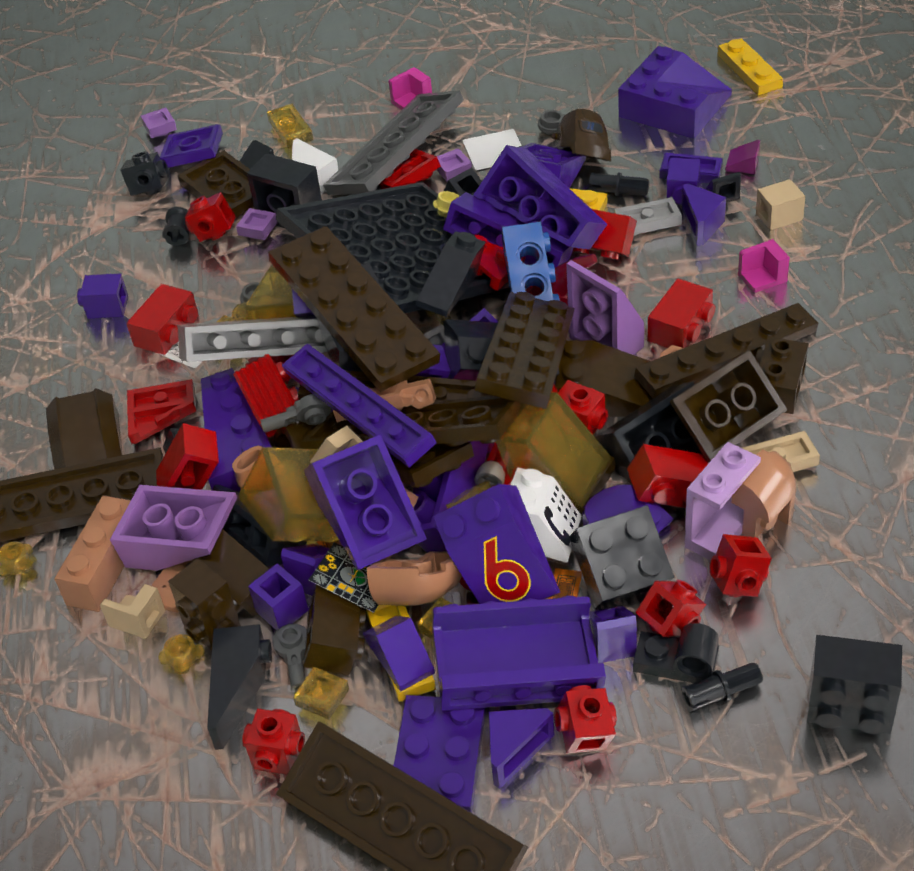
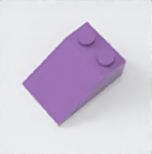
M572 260L566 263L568 307L575 308L569 329V338L572 340H593L635 355L644 348V322L622 289Z
M139 485L110 541L125 568L158 571L211 553L238 497L235 492Z

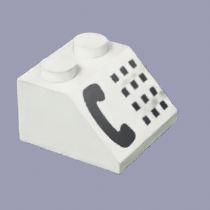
M517 467L511 485H516L545 556L568 563L572 550L569 536L579 527L581 514L553 476L542 474L535 469Z

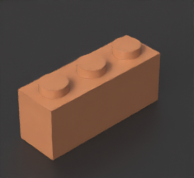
M108 496L101 497L54 578L66 606L100 612V604L104 599H107L124 568V564L112 545L110 538L126 511L130 500Z

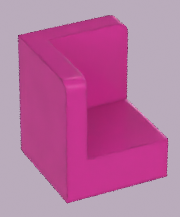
M415 67L388 81L391 103L400 110L418 94L432 93L431 78Z
M774 239L743 249L739 252L738 276L754 293L788 281L790 257Z

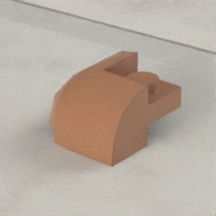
M762 449L756 455L761 457L759 465L732 495L731 503L744 509L742 534L745 536L758 537L764 530H770L777 519L788 525L793 516L796 479L790 462L776 451L767 452Z
M430 551L417 560L382 559L367 567L369 591L373 600L378 605L417 606L434 603L456 587L462 578L461 573L447 552Z

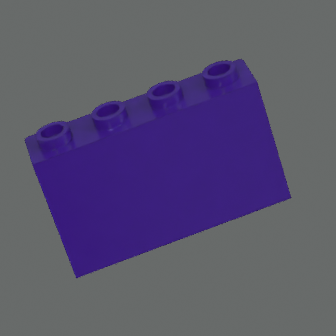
M564 596L557 599L543 600L529 598L514 602L499 603L488 601L483 604H448L443 607L433 608L432 634L441 711L560 702L565 692L576 686L588 685L592 689L604 688L606 680L604 664L598 663L589 619L590 598L587 596Z

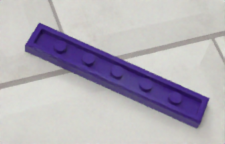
M308 343L282 365L286 374L368 437L373 438L381 434L388 452L407 467H411L437 443L431 433Z

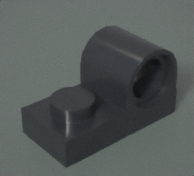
M701 623L685 625L681 630L680 638L663 637L660 634L641 631L633 661V672L696 683L713 676L719 655L718 633L713 628Z

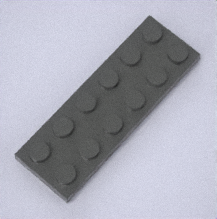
M448 91L418 94L323 185L327 194L348 196L350 194L377 190V186L385 178L391 176L394 173V169L400 163L406 161L410 157L409 154L416 147L422 145L425 142V138L431 132L440 128V123L445 118L455 113V109L464 101L461 92Z

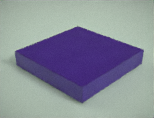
M216 124L168 135L160 159L165 160L169 168L215 158L223 135L221 126Z

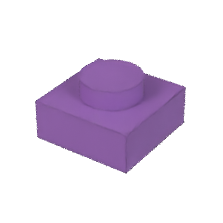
M166 107L141 115L143 126L151 138L165 136L169 132L177 130L175 120Z
M459 148L437 156L441 165L437 171L447 182L449 179L472 167L471 161Z
M249 208L236 225L238 235L265 240L277 224L276 213Z

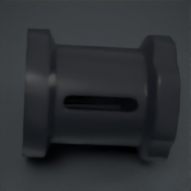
M172 207L166 212L165 221L167 225L163 228L162 237L168 244L173 246L185 244L189 239V231L187 230L185 219L188 210L183 207Z

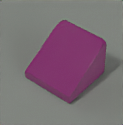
M760 140L731 149L725 171L755 174L760 154Z

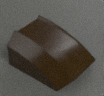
M95 388L91 392L63 398L55 397L46 408L48 435L54 469L123 455L119 413L112 394Z

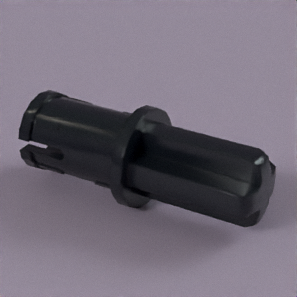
M592 172L589 180V185L592 186H589V190L615 193V196L620 194L646 196L650 184L647 178L622 176V173L619 172L617 175Z
M749 663L723 674L721 671L716 670L713 672V676L683 686L681 688L683 691L682 696L688 709L693 712L720 700L730 701L732 694L762 683L763 675L757 663Z

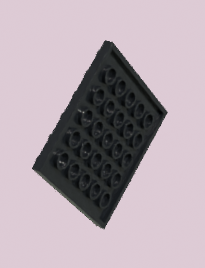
M423 182L278 208L276 220L297 239L327 226L360 264L370 263L382 289L405 314L424 310L415 306L417 298L443 247L453 235L443 230L446 217L437 213L438 208L433 206V201L437 200L438 193ZM483 272L482 275L475 277L459 300L496 292L497 290L490 287L491 278ZM507 282L499 290L509 288V283Z

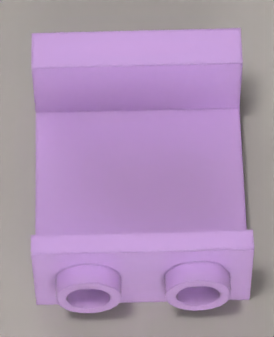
M727 442L687 488L685 548L711 561V558L716 555L723 534L741 535L744 509L731 503L732 495L759 465L761 457Z

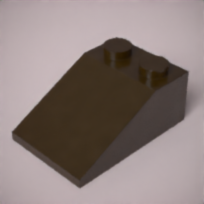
M566 340L559 364V375L556 377V389L559 392L567 380L605 393V408L608 410V417H626L653 399L634 377L636 367L650 361L593 340Z
M750 350L729 361L669 401L708 463L711 462L727 442L737 445L787 411L784 403Z

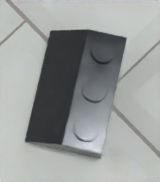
M451 319L443 321L445 353L450 368L448 379L477 380L498 323Z
M693 381L670 387L594 437L603 454L615 457L616 468L614 471L631 485L632 482L627 468L643 444L702 454L669 402L693 386Z

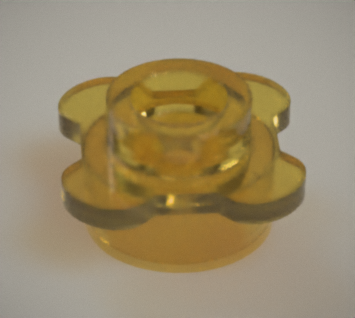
M9 542L0 548V577L7 578L11 574L17 575L32 570L34 563L30 560V554L33 552V549L29 544Z
M178 634L166 641L163 651L159 653L158 659L162 665L168 664L173 667L176 674L183 675L189 672L190 667L197 659H201L204 656L205 650L202 645H195L190 636Z

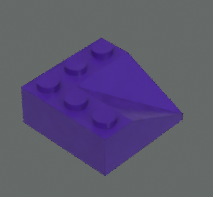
M657 46L618 88L619 117L695 139L732 95V89L683 52L672 50L669 47Z

